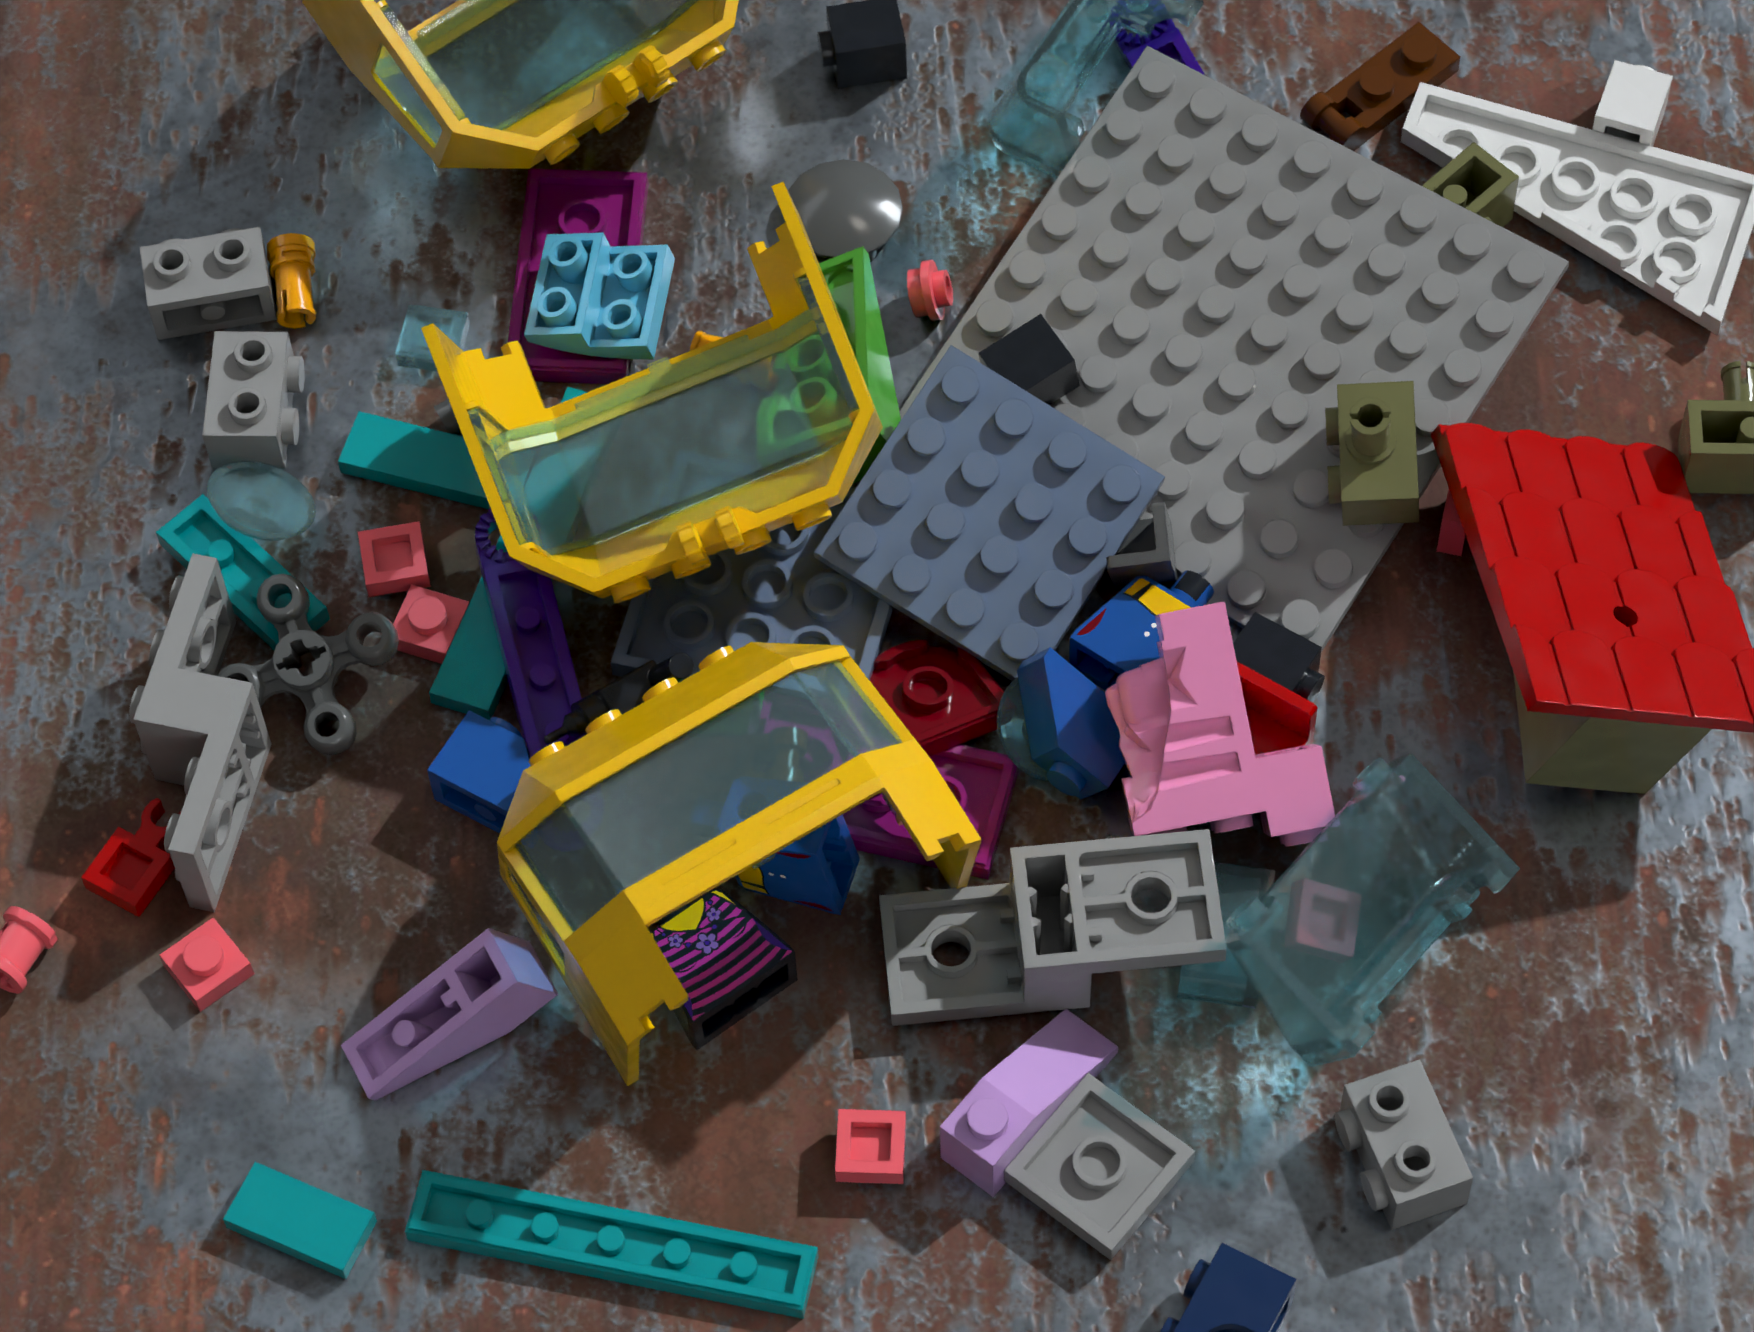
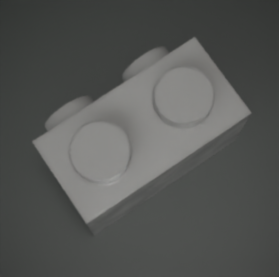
M260 227L249 229L233 228L224 230L219 234L184 240L168 239L160 244L140 247L147 307L158 340L277 320L270 265Z
M214 332L202 433L212 468H286L288 445H297L299 438V415L297 408H292L293 394L303 392L305 381L303 357L294 356L288 332Z
M1420 1059L1344 1085L1340 1111L1334 1115L1336 1128L1347 1151L1357 1150L1365 1168V1171L1360 1173V1178L1366 1199L1374 1211L1383 1210L1391 1230L1467 1204L1473 1176Z

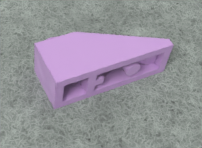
M488 928L341 1044V1047L368 1099L376 1101L510 1033L556 997L558 992L530 941Z
M1063 1010L983 1076L940 1125L941 1159L994 1197L1006 1183L1004 1181L1005 1168L1087 1073L1095 1078L1118 1053V1046L1069 1010Z

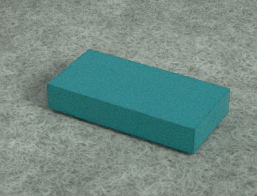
M254 1162L223 1221L227 1229L347 1279L377 1223V1218L373 1211Z

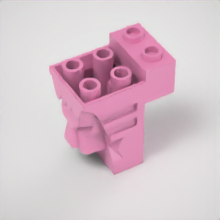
M1225 601L1156 615L1155 620L1160 640L1157 642L1160 658L1122 673L1117 678L1116 684L1105 691L1107 706L1120 733L1119 749L1131 776L1121 778L1132 834L1140 836L1145 834L1187 831L1186 826L1210 822L1211 831H1214V833L1227 832L1254 826L1251 814L1260 812L1263 833L1270 837L1279 836L1280 843L1284 844L1285 847L1323 840L1322 827L1336 825L1337 822L1322 746L1309 744L1255 755Z

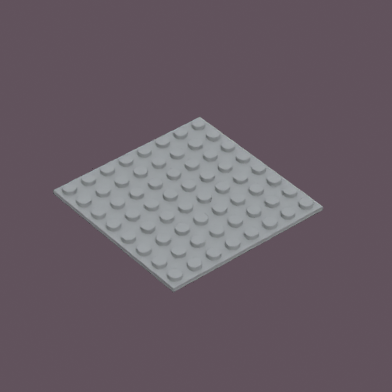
M1147 46L899 410L901 419L903 418L950 345L980 362L978 355L980 351L1039 314H1042L1075 359L1080 384L1079 387L1053 402L1050 406L1165 476L1163 485L1140 520L1153 518L1152 503L1165 502L1172 524L1177 579L1186 570L1196 572L1204 577L1214 590L1213 597L1206 605L1225 601L1228 620L1237 626L1244 628L1254 612H1257L1321 646L1322 652L1404 524L1343 526L1342 503L1329 504L1327 466L1340 465L1339 445L1327 446L1325 408L1338 407L1337 384L1414 381L1418 490L1420 499L1441 467L1430 434L1438 424L1469 423L1569 267V261ZM1174 584L1165 585V586L1171 588Z

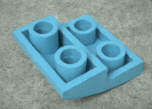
M603 232L547 234L524 333L525 338L530 343L547 348L588 356L617 359H654L675 261L669 246H610Z

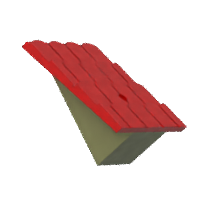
M1474 423L1437 425L1430 436L1514 672L1525 783L1646 794L1712 729L1754 733V648L1751 646L1734 592L1724 582L1702 512L1695 511L1679 459L1674 453L1666 448L1650 443L1610 444L1590 436H1576L1570 439L1557 438L1529 429H1520L1513 432L1495 431Z

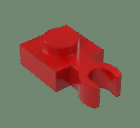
M153 799L146 805L141 816V826L135 835L118 826L81 877L87 890L137 917L141 916L175 869L170 854L164 848L167 826L160 827L156 825L157 821L165 813L160 799Z

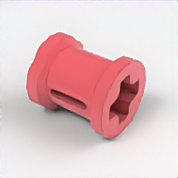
M10 906L3 914L5 924L0 930V988L11 993L20 994L27 986L25 976L43 949L53 948L58 938L55 935L54 929L40 917L23 908Z

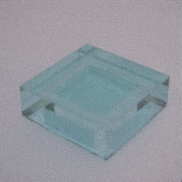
M409 304L395 353L397 365L437 371L421 328L431 323L435 324L463 350L470 327L468 312Z

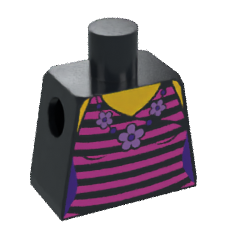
M713 889L691 904L689 902L655 922L658 927L650 932L688 994V1001L679 1008L674 1009L673 1012L690 1043L696 1050L798 980L795 951L723 889Z

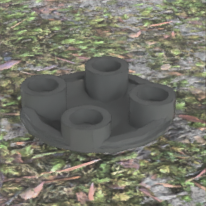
M845 159L820 163L802 173L788 189L801 217L814 253L819 257L834 258L863 246L869 254L870 262H872L877 256V249L886 245L899 228L903 211L899 190L886 173L868 163Z

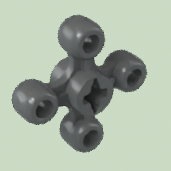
M272 575L261 584L256 599L258 609L263 617L273 624L278 631L279 643L275 647L273 657L263 664L254 666L244 663L230 664L223 668L217 676L253 683L260 708L264 705L266 699L274 694L285 692L296 695L305 705L306 717L303 728L304 735L309 744L321 754L330 756L341 754L354 743L357 728L356 722L349 710L339 704L335 697L334 686L338 682L339 674L343 669L353 664L362 663L369 666H378L391 660L398 649V632L388 618L382 614L370 612L361 614L353 619L348 629L339 635H319L308 624L307 613L310 600L303 584L291 575ZM292 594L291 602L287 606L275 608V601L280 595ZM371 632L382 633L378 644L372 647L363 646L364 639ZM306 653H311L315 658L312 662L313 673L303 676L298 670L302 667L300 657ZM339 721V728L334 735L329 737L321 736L322 728L327 722Z

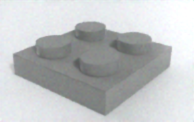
M1087 1073L1005 1168L1004 1181L1109 1260H1112L1193 1164L1195 1150L1094 1076Z

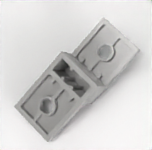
M192 553L185 575H178L173 582L169 597L171 614L165 631L158 630L154 635L149 655V662L152 668L145 686H137L133 693L129 717L131 723L136 726L141 740V751L147 756L155 780L184 785L187 796L181 814L174 813L169 819L165 832L164 848L166 852L170 853L175 867V878L182 885L189 907L215 912L272 743L253 683L217 676L237 621L217 558Z
M1209 829L1010 848V883L879 895L892 1026L1090 1007L1091 975L1094 973L1226 961L1227 947ZM1156 889L1167 896L1169 904L1160 912L1146 913L1139 910L1133 904L1132 898L1141 890ZM946 942L960 943L970 953L967 960L957 966L940 964L932 954L939 945Z

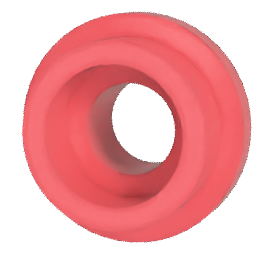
M934 260L922 261L920 268L908 270L907 290L915 317L929 316L931 321L942 320L945 314V307L953 305V289L948 271H939Z

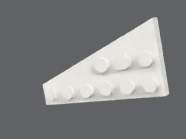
M1419 83L1403 125L1401 136L1403 144L1439 166L1445 167L1470 144L1475 142L1519 176L1514 205L1516 213L1718 335L1754 227L1753 174L1426 83Z

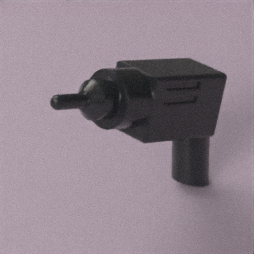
M677 653L658 664L654 660H650L571 705V712L564 716L562 727L547 734L544 737V742L551 744L565 735L575 738L587 735L586 727L599 716L615 709L624 714L644 703L642 696L661 681L675 677L679 682L689 677L694 669L693 660L685 653Z

